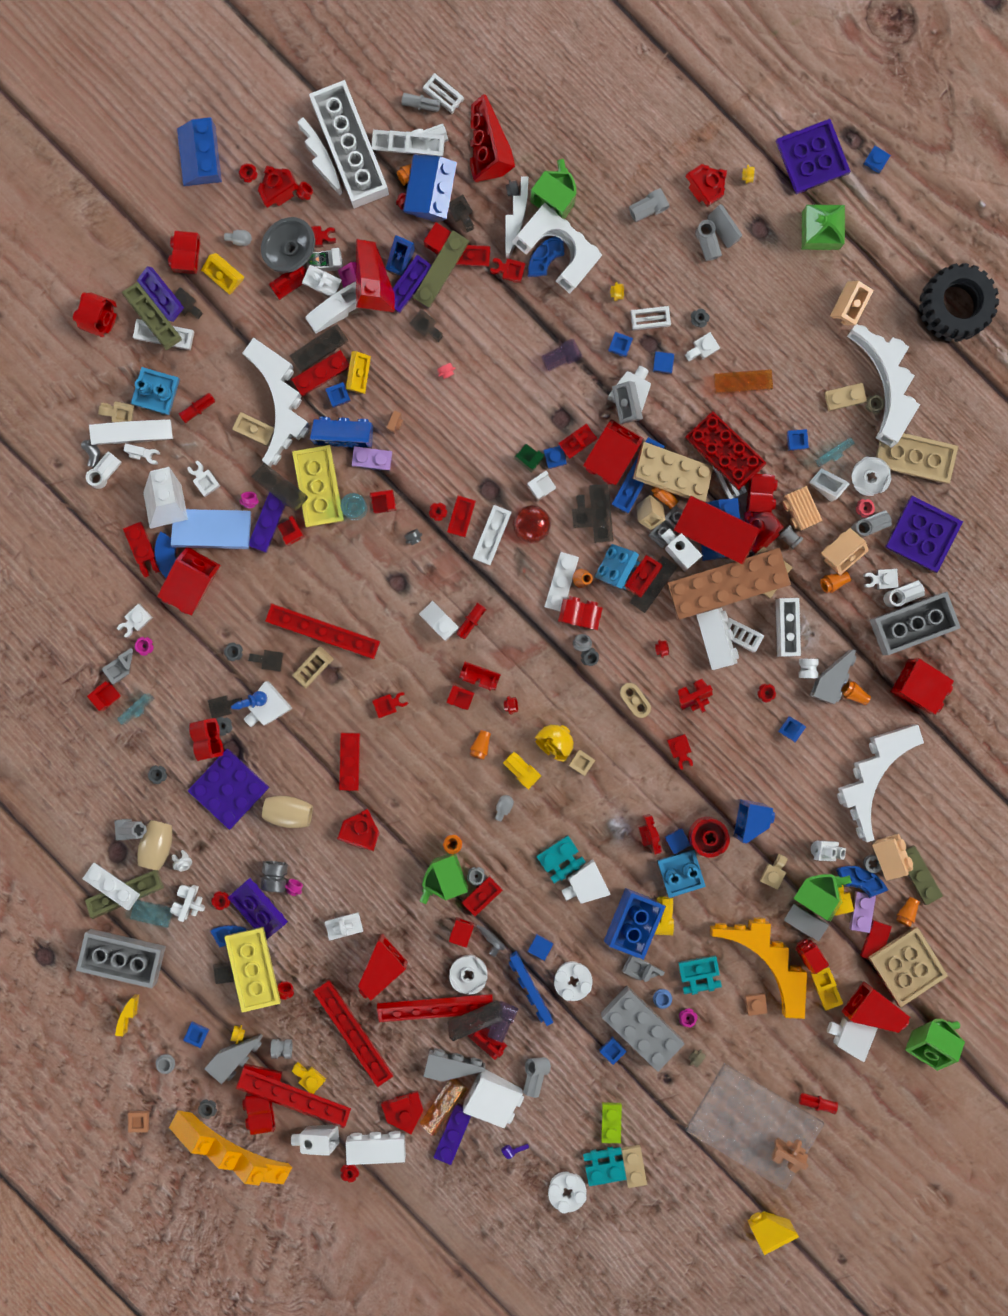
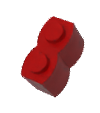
M175 231L174 236L170 238V246L173 248L172 255H169L168 265L174 273L197 275L200 235L195 232Z
M757 473L749 480L746 512L772 513V510H775L776 499H773V492L777 490L778 480L775 479V475Z
M569 596V599H563L558 622L598 630L603 608L598 607L597 602L587 600L585 604L580 602V598Z
M216 718L190 723L189 732L194 742L193 752L197 761L223 756L224 749L219 737L220 729Z
M803 939L797 943L795 950L812 974H817L829 966L819 947L811 939Z
M247 1093L245 1099L242 1100L243 1110L247 1111L248 1118L245 1119L246 1129L250 1130L251 1135L274 1132L276 1124L272 1102Z

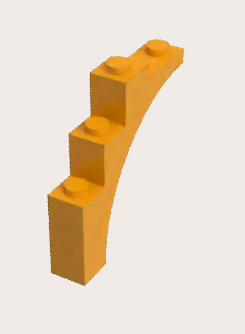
M754 917V920H748V928L744 924H734V927H727L725 923H715V926H710L712 937L733 940L757 953L769 966L776 979L784 1017L805 1019L807 972L798 965H790V968H788L789 948L780 941H772V944H770L771 924L765 921L766 918Z
M177 1111L169 1126V1129L190 1153L206 1155L218 1169L233 1170L244 1184L259 1186L261 1182L284 1185L293 1168L289 1163L265 1158L228 1141L206 1126L191 1112Z

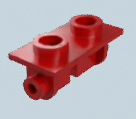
M302 266L295 271L284 273L269 283V286L278 299L281 300L302 285L307 271Z
M464 662L459 678L474 685L476 681L480 682V687L491 691V689L496 690L501 674Z
M479 1020L466 1034L494 1060L497 1057L500 1058L504 1053L503 1050L508 1046Z

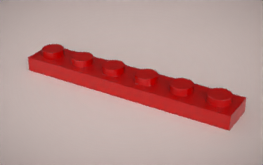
M272 603L265 622L375 659L381 642Z
M330 979L314 989L313 993L375 1085L379 1087L394 1076L393 1072Z
M489 994L377 1003L379 1022L490 1014L494 1013L493 996Z
M245 1068L242 1069L236 1085L238 1090L341 1128H345L351 1111L349 1107Z

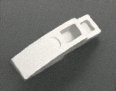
M356 282L326 299L306 316V320L315 333L348 317L349 312L357 308Z

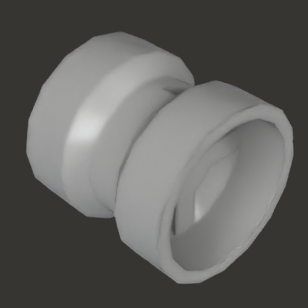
M272 1039L271 1059H278L281 1056L285 1059H291L292 1039H285L284 1041Z

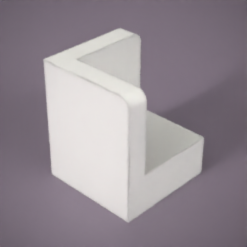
M547 471L527 483L528 488L537 501L556 489Z

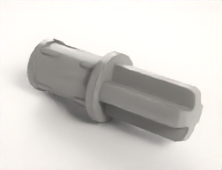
M403 93L402 105L418 108L419 111L424 109L438 112L440 109V101L425 98L423 95L417 96Z

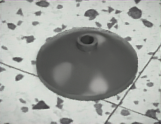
M288 217L275 222L262 239L261 255L264 262L272 270L281 273L299 269L309 260L314 251V232L309 224L300 218Z

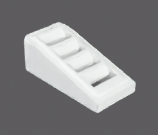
M728 618V622H726L728 630L732 624L735 626L732 631L734 638L732 642L753 653L756 652L764 635ZM738 629H742L738 638H735ZM745 633H749L745 642H743L742 639ZM755 636L756 638L752 646L749 645V642L751 641L752 637Z

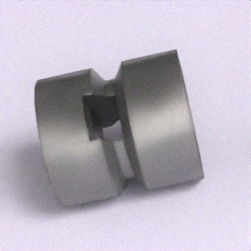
M264 861L262 873L265 876L261 878L260 889L270 892H284L286 886L284 876L287 875L288 864L278 861Z

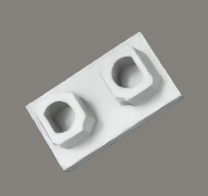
M309 265L302 284L331 297L337 292L342 280Z
M817 840L811 845V853L814 856V860L836 861V858L844 860L846 848L838 847L839 842Z
M181 885L179 887L177 896L185 898L184 905L174 902L170 910L172 914L179 917V921L184 922L188 918L191 908L192 916H196L198 911H204L205 906L201 904L202 897L197 896L194 902L199 886Z
M359 912L325 921L329 941L363 932Z

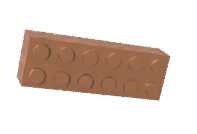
M780 548L748 557L744 564L735 561L667 583L679 620L791 585Z

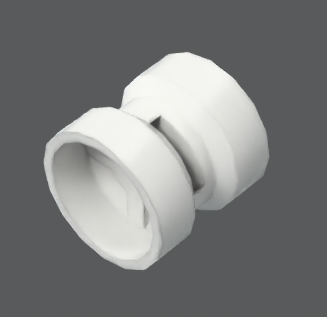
M799 659V665L801 666L799 678H818L816 667L819 665V659Z

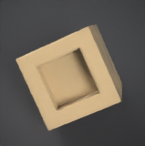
M651 495L636 505L638 522L650 530H653L665 521L663 504Z

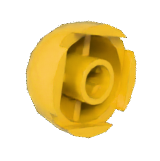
M564 725L545 726L535 736V739H537L535 742L538 747L547 755H550L551 752L556 756L554 759L557 761H566L572 752L573 738L570 735V730Z

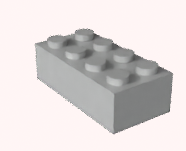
M948 592L939 593L869 620L882 655L896 653L961 628Z
M90 929L85 932L76 971L153 988L158 982L166 946Z
M628 986L601 1012L602 1018L658 1072L685 1044L683 1039Z

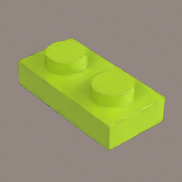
M602 1102V1143L621 1144V1103Z

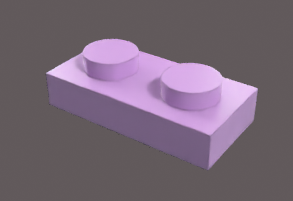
M354 446L352 466L390 471L393 452Z
M855 891L854 911L851 915L849 929L870 933L876 896L869 898L865 892Z

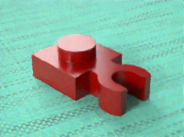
M321 226L311 227L315 235L314 248L323 247V241L329 244L336 243V238L328 237L330 233H335V228L329 227L322 231Z
M493 258V263L498 264L499 267L497 269L491 268L490 272L492 274L503 273L502 279L521 283L526 263L507 258L505 264L500 259Z
M398 693L394 699H392L391 694L372 700L378 718L397 712L395 706H407L408 702L401 703L399 701L400 696L405 695V693Z
M686 734L668 739L667 743L672 757H679L678 767L683 770L682 763L685 760L689 762L690 766H693L692 759L687 757V754L692 751Z

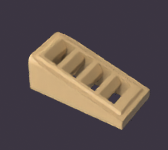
M320 646L292 676L302 686L307 688L334 659ZM312 660L320 666L319 669L311 662ZM306 666H308L311 670H313V671L315 672V674L313 675V674L306 668ZM303 671L310 679L307 680L300 672Z

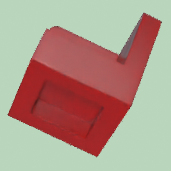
M436 222L424 240V247L438 255L449 238L451 231Z
M393 490L370 493L375 514L397 511Z
M290 516L289 520L278 525L287 546L305 538L294 516Z
M105 681L87 697L98 711H104L118 700L121 695L110 681Z
M453 685L446 703L468 710L475 693Z
M456 917L449 942L467 948L474 923Z

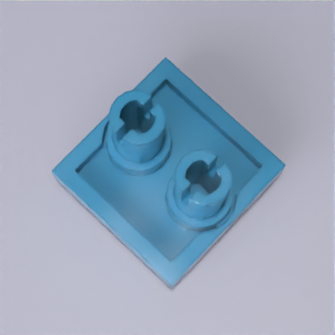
M141 367L139 377L135 381V391L131 404L170 415L180 379Z
M611 544L594 578L617 588L627 590L624 585L629 580L630 572L634 573L636 570L635 565L639 566L640 564L639 561H636L639 554Z
M694 849L657 860L669 898L706 887Z

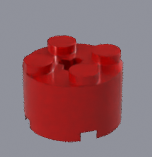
M84 292L80 297L78 309L73 314V321L77 323V327L80 330L105 337L103 334H109L114 326L117 314L113 312L114 307L117 308L114 300L92 292Z
M713 817L698 818L689 829L688 839L690 845L697 853L704 857H716L724 853L729 846L730 835L726 826ZM706 834L712 835V840L708 839L707 841V839L705 838Z

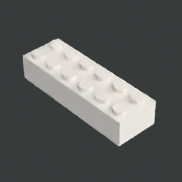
M345 80L310 93L311 103L353 208L389 195L388 187Z

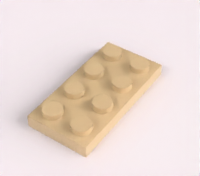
M903 433L899 442L892 448L879 441L876 457L885 461L890 467V471L949 484L958 446Z
M643 442L640 447L633 479L688 499L690 496H694L706 502L713 467Z

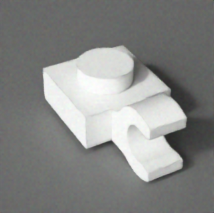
M711 332L693 343L695 348L688 351L685 357L688 361L693 360L699 355L702 359H705L718 351L720 347Z
M125 443L124 451L129 454L130 458L140 460L141 457H144L149 463L153 465L158 464L151 457L153 454L160 455L159 451Z

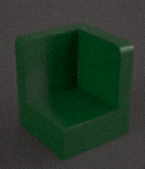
M525 444L519 453L514 456L515 460L531 472L535 470L544 458L543 453L539 450L538 452L535 451L528 444Z

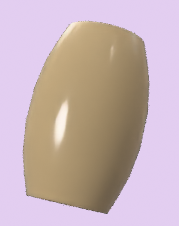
M268 797L263 805L262 818L280 827H308L312 818L313 806L295 797Z
M150 820L146 826V833L143 835V838H140L137 861L138 866L160 870L171 848L172 825Z

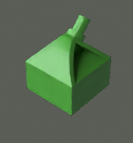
M564 159L557 160L558 170L544 171L531 189L530 202L539 209L546 203L550 208L553 207L562 219H565L575 204L576 184L572 174L568 172L565 166Z
M806 205L802 211L801 250H840L845 244V205Z
M448 853L432 860L423 879L421 903L427 904L430 895L432 896L433 894L448 900L468 892V885L456 854Z
M824 874L807 878L794 899L831 922L842 904L839 888L842 885L852 883L850 875L840 877Z
M934 1019L912 1030L905 1050L937 1071L957 1063L965 1041L955 1031L960 1029V1023L958 1021L950 1022L944 1019Z

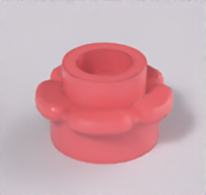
M448 363L437 369L439 372L438 376H443L446 379L454 375L453 371L456 368L451 363Z
M862 499L858 501V506L856 507L858 515L867 518L870 514L874 513L875 507L871 500Z

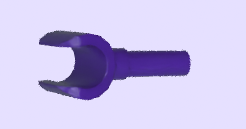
M525 1144L514 1149L510 1145H506L501 1151L505 1158L511 1159L516 1153L529 1149V1145Z

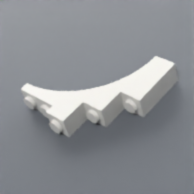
M856 324L847 337L856 342L869 355L880 374L885 393V412L876 439L892 448L899 442L920 406L913 397L904 395L915 375L911 374L907 368L898 366L909 346L905 345L902 340L895 339L894 337L889 342H886L883 337L871 333L865 326Z
M253 338L244 350L243 355L262 372L272 392L275 404V428L271 444L262 459L265 464L272 467L273 464L276 465L280 461V454L283 449H288L291 445V438L294 437L300 440L301 437L304 438L308 434L310 429L308 428L309 423L292 411L293 408L297 409L302 401L300 399L302 397L301 394L284 382L292 377L294 373L293 365Z
M911 724L871 737L869 748L875 756L854 763L855 768H853L855 778L859 779V781L838 788L839 793L837 797L839 803L847 808L852 807L850 813L858 825L856 828L857 835L865 842L874 840L871 825V807L874 793L881 777L899 756L913 747L924 743L919 725Z

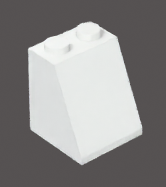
M170 467L150 471L143 492L150 529L188 520L182 485Z
M485 1069V1071L479 1072L464 1100L463 1112L505 1128L507 1123L510 1124L515 1116L513 1111L516 1106L520 1107L524 1099L522 1088Z

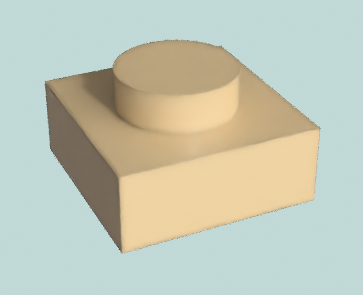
M578 750L569 766L585 776L595 760L581 750Z

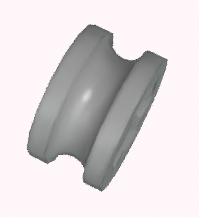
M868 855L865 857L863 866L867 871L877 873L881 870L877 856ZM876 859L877 862L875 863L877 864V866L869 868V866H871L870 864H868L869 861H874Z

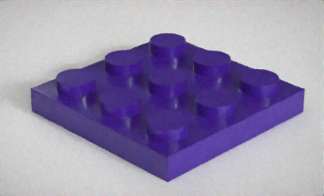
M831 119L777 138L775 141L796 194L849 175L851 172Z
M910 496L885 548L934 573H938L963 521L914 496Z
M227 748L223 752V756L218 757L191 786L188 792L231 830L270 787Z

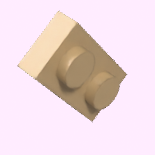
M863 383L824 392L828 411L867 402Z
M240 412L232 429L265 446H269L274 434L273 427Z
M640 1145L621 1148L628 1188L647 1185Z

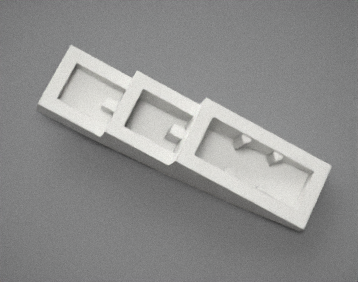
M303 117L298 121L300 130L308 137L305 141L307 149L315 156L312 160L313 166L340 196L342 190L327 150L316 132Z
M373 129L372 150L443 156L445 136Z
M521 177V196H513V215H506V259H509L513 252L515 244L512 241L521 231L524 222L529 177Z
M171 420L128 421L89 425L92 445L141 443L173 439Z

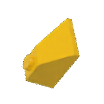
M763 1211L753 1214L747 1220L764 1255L799 1238L790 1219Z

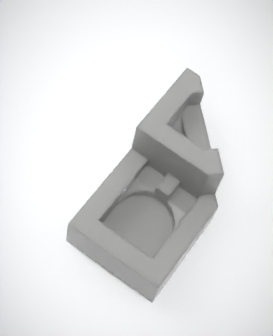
M132 648L102 668V671L112 685L129 675L133 655Z
M632 955L629 956L622 969L623 973L644 982L649 981L650 978L655 976H662L665 973L656 966Z

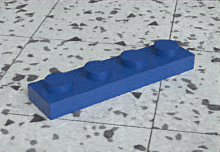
M649 437L645 441L663 449L665 447ZM638 456L611 504L627 514L630 512L645 484L633 479Z
M517 951L510 954L511 960L508 961L513 972L517 970L520 976L517 979L522 989L526 987L529 993L527 998L532 1006L535 1004L538 1009L536 1015L541 1023L544 1021L546 1026L553 1023V1018Z

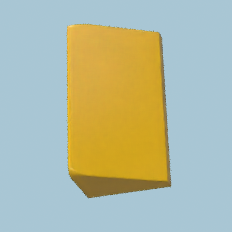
M217 253L209 255L201 268L202 272L229 295L232 294L244 279L241 273Z

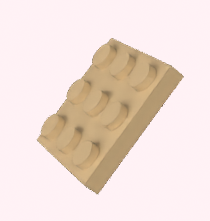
M916 926L868 957L899 1007L904 1006L948 976Z

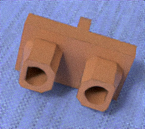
M779 1138L775 1140V1149L772 1153V1160L781 1164L786 1159L789 1161L787 1163L789 1170L797 1173L801 1168L807 1169L808 1154L801 1147V1140L796 1139L794 1142L788 1140L787 1143Z

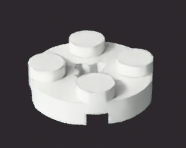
M864 457L854 466L852 471V482L855 489L866 496H874V494L884 492L891 482L890 467L880 458ZM871 472L875 473L876 479L872 478L871 481H869L867 474Z
M464 955L453 962L450 968V983L456 991L472 995L484 988L487 981V967L480 958L475 955ZM466 970L473 972L472 979L463 977Z
M569 961L558 968L554 977V986L557 993L563 999L578 1001L590 993L592 989V976L586 966L575 961ZM571 976H573L574 979H579V981L576 982L575 986H573L572 984H568Z
M569 1172L558 1173L550 1182L548 1189L549 1200L561 1213L578 1210L586 1201V1186L583 1179L579 1175ZM564 1188L573 1190L570 1196L563 1195Z

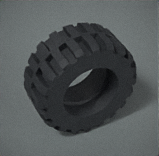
M957 263L952 264L948 268L945 267L940 270L924 286V292L920 295L919 299L922 302L919 305V312H923L924 315L921 316L922 321L928 323L926 328L929 331L933 329L936 337L944 336L946 341L954 339L955 342L963 339L972 338L990 325L992 318L997 313L995 308L999 305V299L996 298V295L999 293L998 289L993 287L994 280L992 278L988 279V273L985 270L980 272L978 266L973 265L969 267L968 263H962L959 266ZM959 287L971 296L974 308L969 318L960 319L948 312L944 304V293L947 288Z

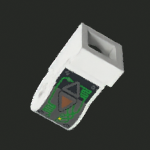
M332 248L328 251L313 252L306 262L307 270L309 265L322 271L339 270L343 267L340 249Z

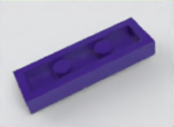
M416 255L393 287L395 311L399 314L417 291L432 266L419 255Z
M147 266L137 279V282L167 320L174 322L184 307L152 267Z
M270 492L268 493L249 541L250 547L267 553L287 504V499Z
M455 1102L433 1157L449 1165H452L471 1118V1115L463 1112V1105Z

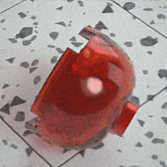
M535 505L519 509L513 520V530L516 536L530 544L538 543L545 539L551 527L550 517L547 512Z

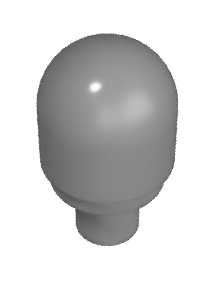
M236 230L233 233H225L224 240L233 241V244H236V246H247L251 243L252 236L246 230Z
M503 795L500 797L496 805V810L498 811L495 816L496 820L502 822L504 815L510 813L514 804L511 796Z

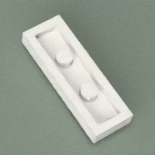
M136 319L133 338L135 340L161 344L143 320ZM173 326L181 336L182 341L172 347L191 350L194 331Z
M496 505L493 506L473 559L491 565L512 513L511 511Z
M560 552L545 608L560 612L563 599L568 597L579 557Z
M96 863L92 864L82 878L126 910H130L140 896L137 891Z

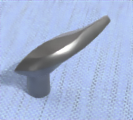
M480 925L476 926L486 937L487 941L493 945L489 951L491 956L495 957L499 950H505L502 942L493 933Z

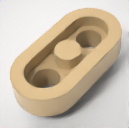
M624 684L620 689L621 698L636 717H646L651 711L650 703L635 684ZM627 689H631L633 691V694L631 696L626 695ZM640 704L644 706V710L641 712L637 710V706Z

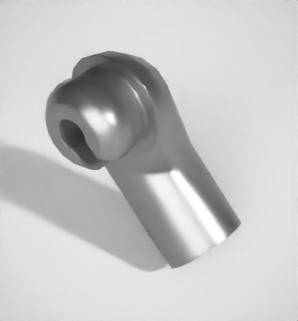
M84 440L81 443V448L89 455L87 466L95 467L99 461L100 450L97 445L91 444V440Z

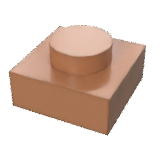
M393 412L387 425V431L395 434L396 430L401 429L404 421L401 419V413Z
M764 993L745 995L748 1016L768 1013Z
M129 1111L128 1133L148 1132L149 1111Z

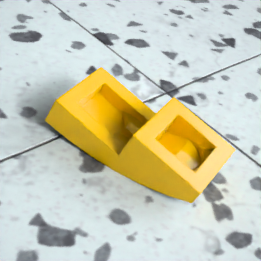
M829 967L817 974H811L824 1011L843 1004Z
M135 994L125 1005L117 1023L115 1036L123 1037L127 1033L129 1018H133L137 1014L139 994Z

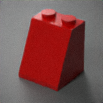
M611 419L583 466L586 467L589 473L593 475L598 474L603 477L602 480L604 482L616 485L644 438Z
M185 548L175 560L157 597L162 599L164 603L177 607L182 613L192 616L221 565L191 548Z
M920 658L908 659L890 692L925 712L936 715V713L942 710L945 697L952 692L954 680Z
M384 934L380 935L358 985L360 988L358 990L365 999L368 997L370 1001L403 973L408 964V961Z
M863 981L841 1010L854 1023L897 1033L908 1026L909 1019L911 1018L865 981Z

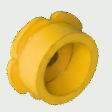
M748 164L747 168H743L742 180H746V184L753 183L755 167H749Z
M615 282V286H611V298H614L615 301L624 298L623 284Z
M242 1025L234 1026L230 1041H234L236 1044H238V1041H243L245 1030L242 1029Z

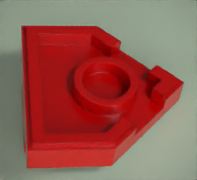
M701 164L686 174L685 177L690 182L688 188L699 203L703 201L709 207L724 196L727 170H717L709 168L708 165Z
M266 166L264 179L258 187L259 195L267 208L274 203L280 206L294 197L293 191L299 188L289 169H276L272 166Z
M744 513L745 522L761 529L751 548L754 553H757L763 547L767 548L780 535L778 532L784 528L773 513Z
M366 809L344 820L337 840L374 852L380 832L369 810Z
M650 814L644 815L645 825L638 827L643 846L651 845L654 855L660 854L662 852L661 845L658 844L660 837L656 827H654L653 816Z
M418 1090L381 1102L387 1123L412 1134L424 1111Z

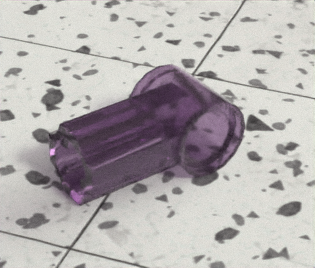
M570 339L541 358L546 369L550 372L566 363L570 364L582 358V354L575 340Z
M500 1000L487 1036L503 1043L509 1026L517 1015L518 1008Z

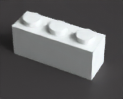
M799 598L776 599L777 657L801 656Z
M718 608L697 614L712 670L738 663L739 655L737 649L733 648L732 641L734 638L731 629L728 630L727 627L728 616L726 611Z
M391 1131L389 1134L371 1132L370 1135L352 1133L350 1136H347V1165L405 1162V1133H400V1131Z

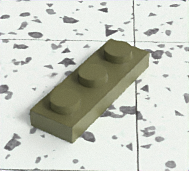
M913 845L907 848V855L913 862V870L908 872V876L923 903L929 905L943 897L916 846Z

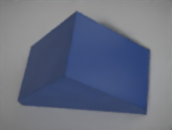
M396 235L386 269L402 276L415 252L414 243Z

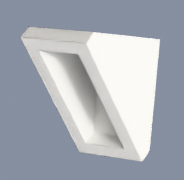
M822 468L809 482L811 486L830 502L838 499L849 486L847 481Z

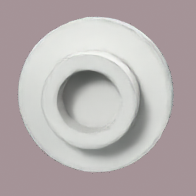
M184 850L181 851V859H178L175 854L172 855L174 870L186 871L192 865L191 858H189Z

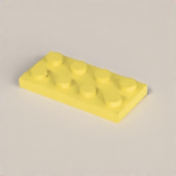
M331 445L292 451L306 528L344 521Z
M264 927L226 935L225 942L241 1011L247 1012L280 1004V996Z

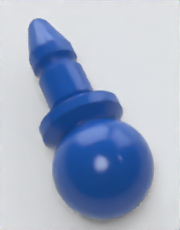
M257 691L253 695H248V699L233 704L231 709H242L250 705L252 708L263 706L267 702V695L263 691Z

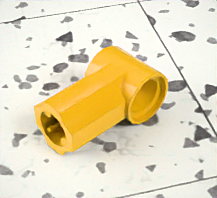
M514 751L503 762L528 790L542 776Z
M665 896L656 897V901L666 907L654 935L673 936V898Z

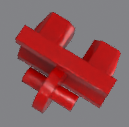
M586 423L558 444L566 456L571 459L598 438Z
M700 679L693 683L696 692L690 694L687 687L678 690L679 704L682 710L691 707L692 711L697 709L701 713L706 711L704 706L710 703L708 697L713 695V689L711 685H707L703 679Z

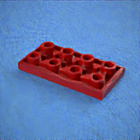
M714 411L685 436V439L737 490H740L766 466V462Z
M690 496L674 528V531L682 533L684 536L740 564H744L761 530L694 496Z

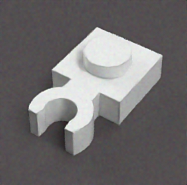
M196 461L198 465L197 471H193L191 467L187 469L189 473L197 477L193 482L203 496L206 497L220 487V484L210 470L203 472V465Z
M897 569L876 570L877 576L873 573L863 575V577L871 578L870 584H864L866 588L873 587L875 584H877V589L898 588Z
M137 604L125 616L128 621L119 624L117 629L122 630L123 627H126L128 631L124 637L127 638L132 635L134 628L140 631L153 617L140 604Z

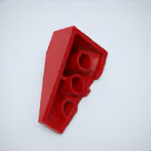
M483 94L471 104L473 140H470V147H473V157L470 158V167L473 181L475 182L503 177L515 167L511 147L487 95Z
M357 239L356 307L394 313L395 294L376 242Z

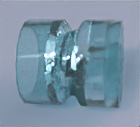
M347 494L341 501V511L350 520H361L367 514V503L359 494Z

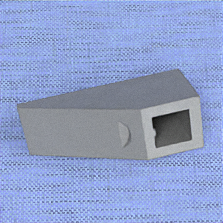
M848 650L815 680L810 696L829 704L839 702L842 696L841 688L849 679L848 670L856 661V650Z
M259 1034L238 1044L221 1049L207 1064L205 1070L221 1084L225 1080L230 1081L237 1073L234 1071L238 1065L242 1067L249 1059L247 1055L250 1051L255 1052L261 1046L260 1040L263 1035Z
M435 1048L429 1051L423 1077L446 1081L485 1071V1063L478 1058L467 1059L461 1054L453 1053V1055L446 1054L442 1049Z

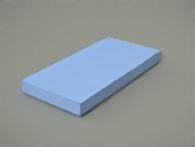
M186 509L188 520L172 523L171 547L249 549L251 511Z

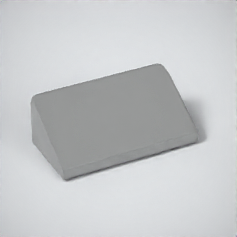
M718 205L708 215L707 219L714 223L715 231L725 246L730 248L740 241L742 233L724 206Z
M627 381L612 386L620 424L642 420L643 416L635 382Z

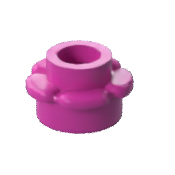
M244 492L241 494L240 504L244 505L245 508H254L258 504L259 500L256 493Z
M148 637L138 638L135 644L136 652H139L142 656L148 655L154 649L153 641Z
M289 879L285 886L286 892L292 896L302 893L303 884L298 880Z
M690 1008L682 1010L679 1013L680 1024L684 1027H693L697 1021V1014Z

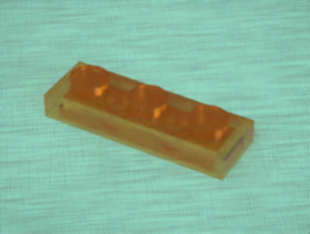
M772 369L715 373L713 375L715 394L773 389Z
M458 1078L450 1079L420 1121L421 1126L432 1136L437 1134L468 1089Z

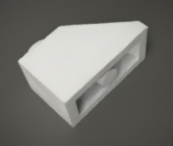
M433 601L419 613L445 641L459 629Z

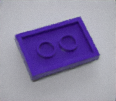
M251 878L228 896L231 903L254 929L264 927L266 940L288 922Z

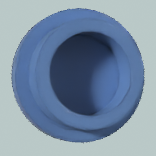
M659 989L653 995V1002L658 1008L665 1009L671 1005L672 995L666 989Z

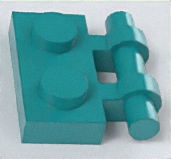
M569 835L536 856L546 872L552 869L555 870L556 874L550 877L554 884L559 880L563 881L568 874L574 870L578 871L581 869L580 866L586 863L582 856L577 860L573 857L579 850ZM568 859L571 864L561 870L559 865Z
M716 955L678 962L682 983L688 981L690 983V986L683 987L684 995L690 993L695 995L701 991L708 990L711 992L715 991L716 988H722L721 980L713 981L714 976L720 975ZM706 978L707 980L706 983L696 984L698 979Z
M611 1146L607 1147L606 1150L596 1151L595 1149L583 1154L584 1162L592 1160V1164L585 1165L589 1187L627 1180L623 1158L615 1160V1156L622 1155L621 1147L613 1148ZM609 1157V1161L598 1163V1159Z

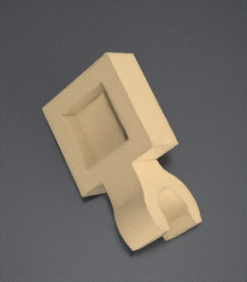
M114 402V406H111L107 403H101L98 414L112 416L111 422L114 423L128 422L133 419L134 405Z
M778 854L773 865L767 864L760 881L778 890L786 874L781 869L785 866L787 858Z

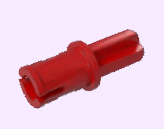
M207 393L195 403L191 402L192 405L178 414L187 423L198 414L202 415V411L215 403V399L210 393Z
M476 603L469 615L465 616L466 620L456 634L460 638L466 639L474 626L478 625L479 619L487 609Z
M801 1093L799 1096V1104L815 1108L816 1111L822 1110L834 1115L837 1113L838 1102L823 1099L822 1096L816 1097Z

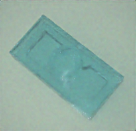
M848 438L818 458L816 464L820 467L831 459L835 462L844 456L842 453L844 450L855 444L852 438Z
M144 694L117 720L121 725H124L134 717H140L145 712L144 708L155 698L151 694Z
M136 900L130 919L168 928L172 916L170 912L171 907Z

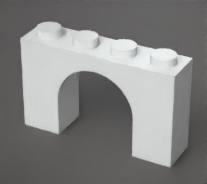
M544 203L518 233L512 243L527 255L534 245L545 236H556L562 239L570 250V262L556 279V282L570 294L601 258L602 254L596 246L591 245L585 239L582 233L573 229L566 219H562L553 207L550 208Z

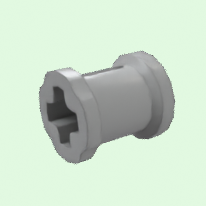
M791 525L786 527L778 536L779 539L782 538L790 546V550L794 549L803 540L802 536L799 537L791 529Z

